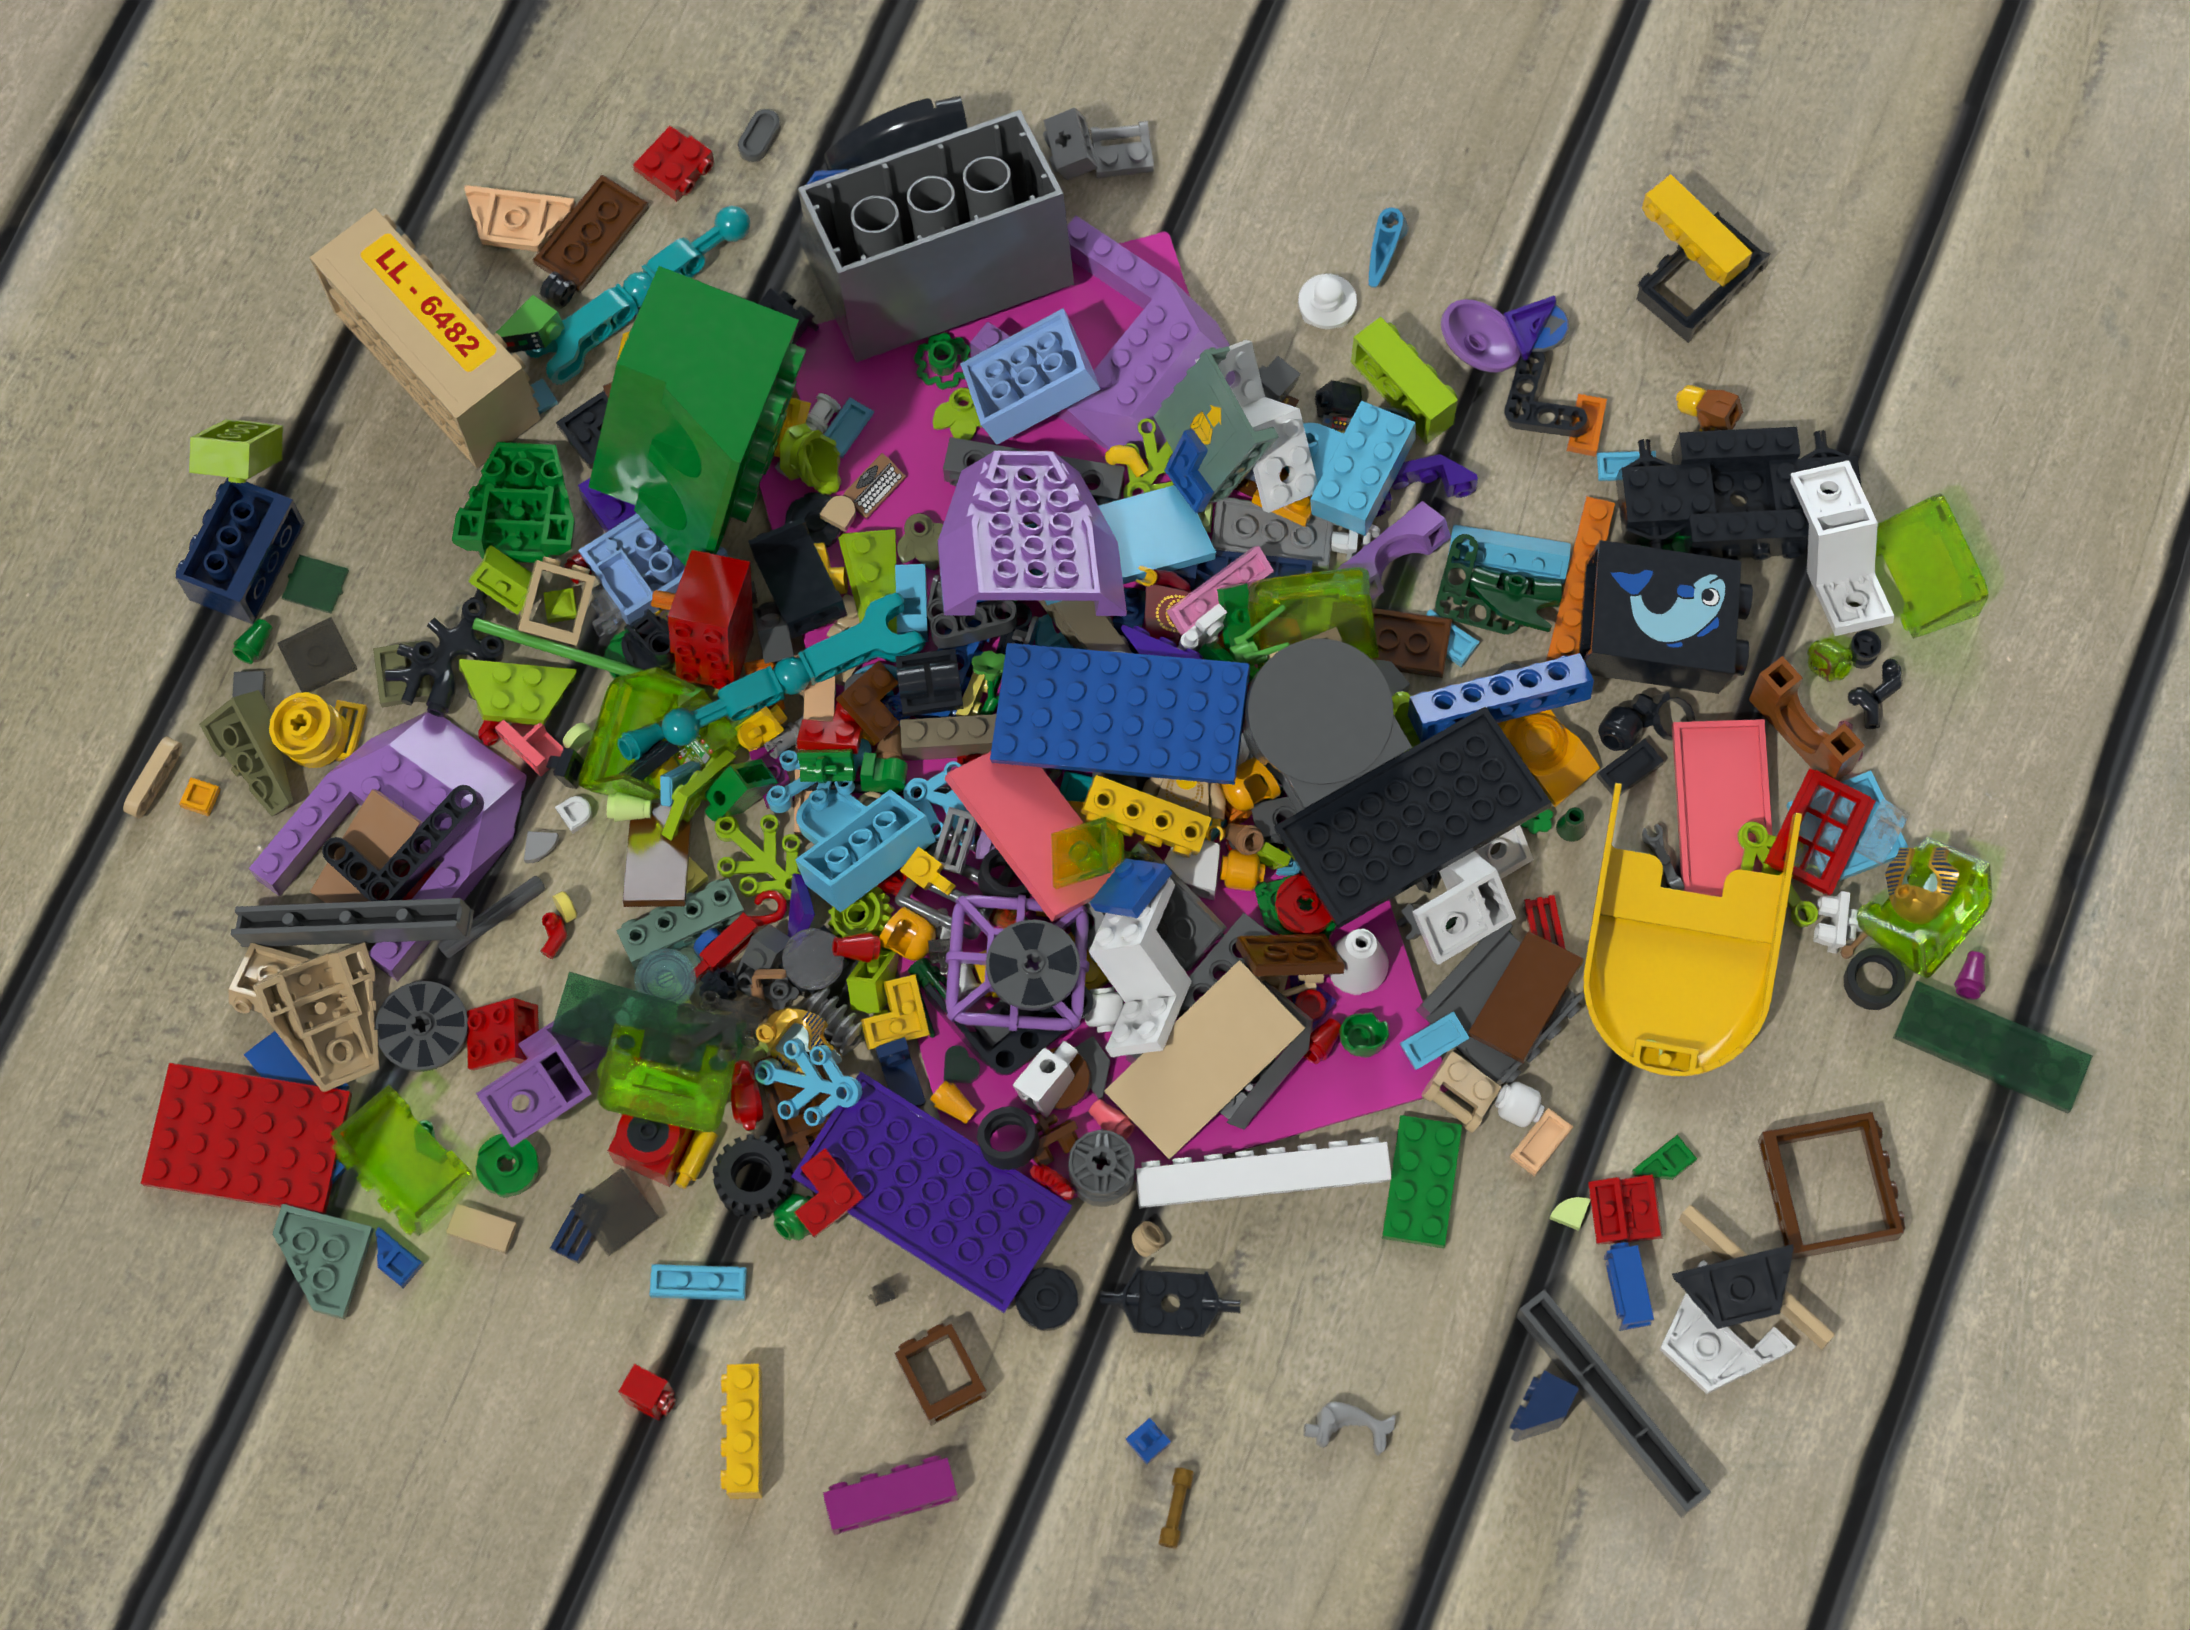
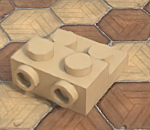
M251 943L228 989L229 1004L240 1013H249L250 1010L262 1013L253 985L272 974L310 959Z

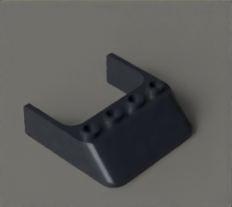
M930 984L924 988L926 998L971 1052L999 1075L1006 1076L1015 1073L1038 1055L1043 1048L1048 1047L1068 1031L1017 1028V1031H1014L993 1049L977 1031L970 1032L964 1024L956 1021L951 1022L947 1017L948 1012L944 1000ZM1086 986L1081 1020L1092 1011L1094 1005L1093 996ZM1072 992L1062 1001L1070 1011ZM1053 1007L1039 1010L1033 1015V1017L1062 1018Z

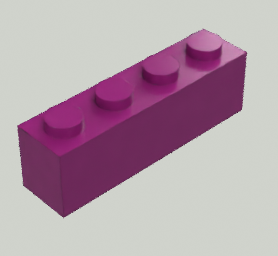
M940 1455L923 1459V1465L910 1468L909 1464H904L892 1468L891 1474L879 1477L878 1473H872L860 1477L859 1483L848 1485L847 1482H840L829 1486V1491L824 1492L823 1497L834 1535L958 1501L959 1498L948 1458L941 1459Z

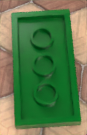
M1400 1115L1382 1239L1444 1249L1462 1125Z

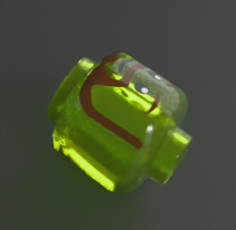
M1827 637L1821 641L1817 640L1811 644L1807 651L1809 669L1827 682L1843 680L1853 667L1851 651L1834 638Z

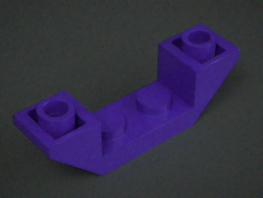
M1438 454L1403 462L1391 488L1398 490L1407 487L1410 483L1419 481L1429 483L1441 477L1447 498L1452 496L1462 498L1476 491L1478 477L1476 473ZM1390 491L1385 497L1376 517L1390 511L1392 501Z

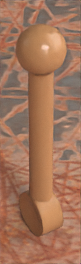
M1880 911L1877 914V919L1855 941L1841 949V956L1845 959L1851 958L1853 950L1881 923L1889 920L1888 913Z

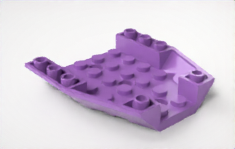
M994 451L961 471L937 543L944 615H975L977 600L1094 601L1096 616H1126L1127 610L1118 541L1078 470L1053 451ZM1028 475L1033 480L1024 481L1019 476ZM1034 522L1038 527L1029 528L1024 523ZM1032 569H1038L1043 573V575L1035 576L1032 575L1029 571Z

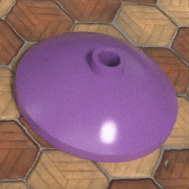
M1463 299L1451 303L1444 311L1441 318L1443 336L1452 352L1463 362L1473 368L1486 372H1503L1510 369L1520 357L1519 349L1504 316L1496 309L1476 300Z

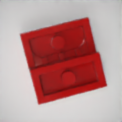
M1653 1175L1627 1179L1615 1177L1588 1182L1597 1244L1629 1243L1663 1238L1655 1178Z

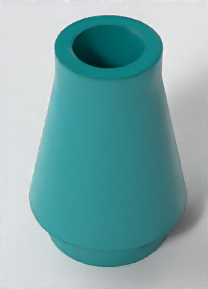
M654 723L647 727L624 732L622 737L618 739V748L627 760H638L656 743L663 740L664 736L661 727Z

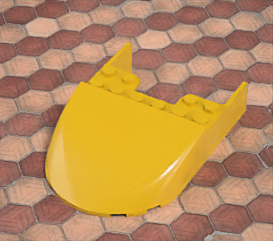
M1615 783L1584 967L1583 982L1586 1006L1591 1020L1602 1039L1627 1062L1643 1070L1660 1075L1691 1076L1702 1074L1725 1065L1742 1053L1757 1036L1765 1022L1772 999L1802 814L1795 813L1792 815L1782 874L1772 875L1748 870H1734L1728 874L1724 881L1722 897L1660 887L1663 865L1656 856L1617 849L1612 846L1622 786L1620 783ZM1659 1049L1663 1051V1054L1659 1055Z

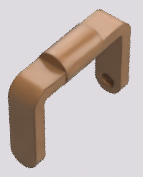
M758 969L754 972L750 987L752 1000L756 1004V1011L760 1017L769 1018L777 1011L774 1008H765L763 984L760 979H783L787 976L786 970Z

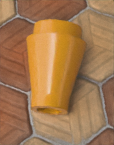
M946 1080L930 1098L935 1104V1108L962 1121L965 1125L977 1111L954 1083H948Z

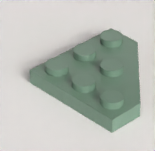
M282 1204L272 1234L304 1291L311 1308L317 1313L345 1320L374 1232L373 1227Z

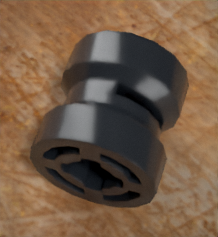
M1869 630L1859 631L1853 636L1846 652L1847 659L1853 667L1866 669L1874 664L1881 649L1879 636Z

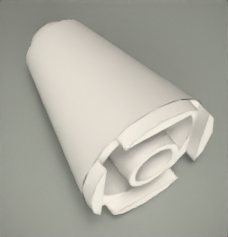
M1356 929L1333 945L1345 963L1344 974H1329L1336 987L1352 995H1362V993L1378 989L1386 978L1389 962L1386 951L1370 931Z

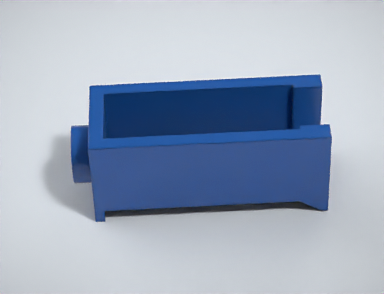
M1626 1242L1610 1246V1250L1606 1251L1603 1259L1607 1260L1605 1265L1617 1319H1622L1619 1331L1651 1326L1650 1321H1654L1638 1245L1629 1247V1243Z

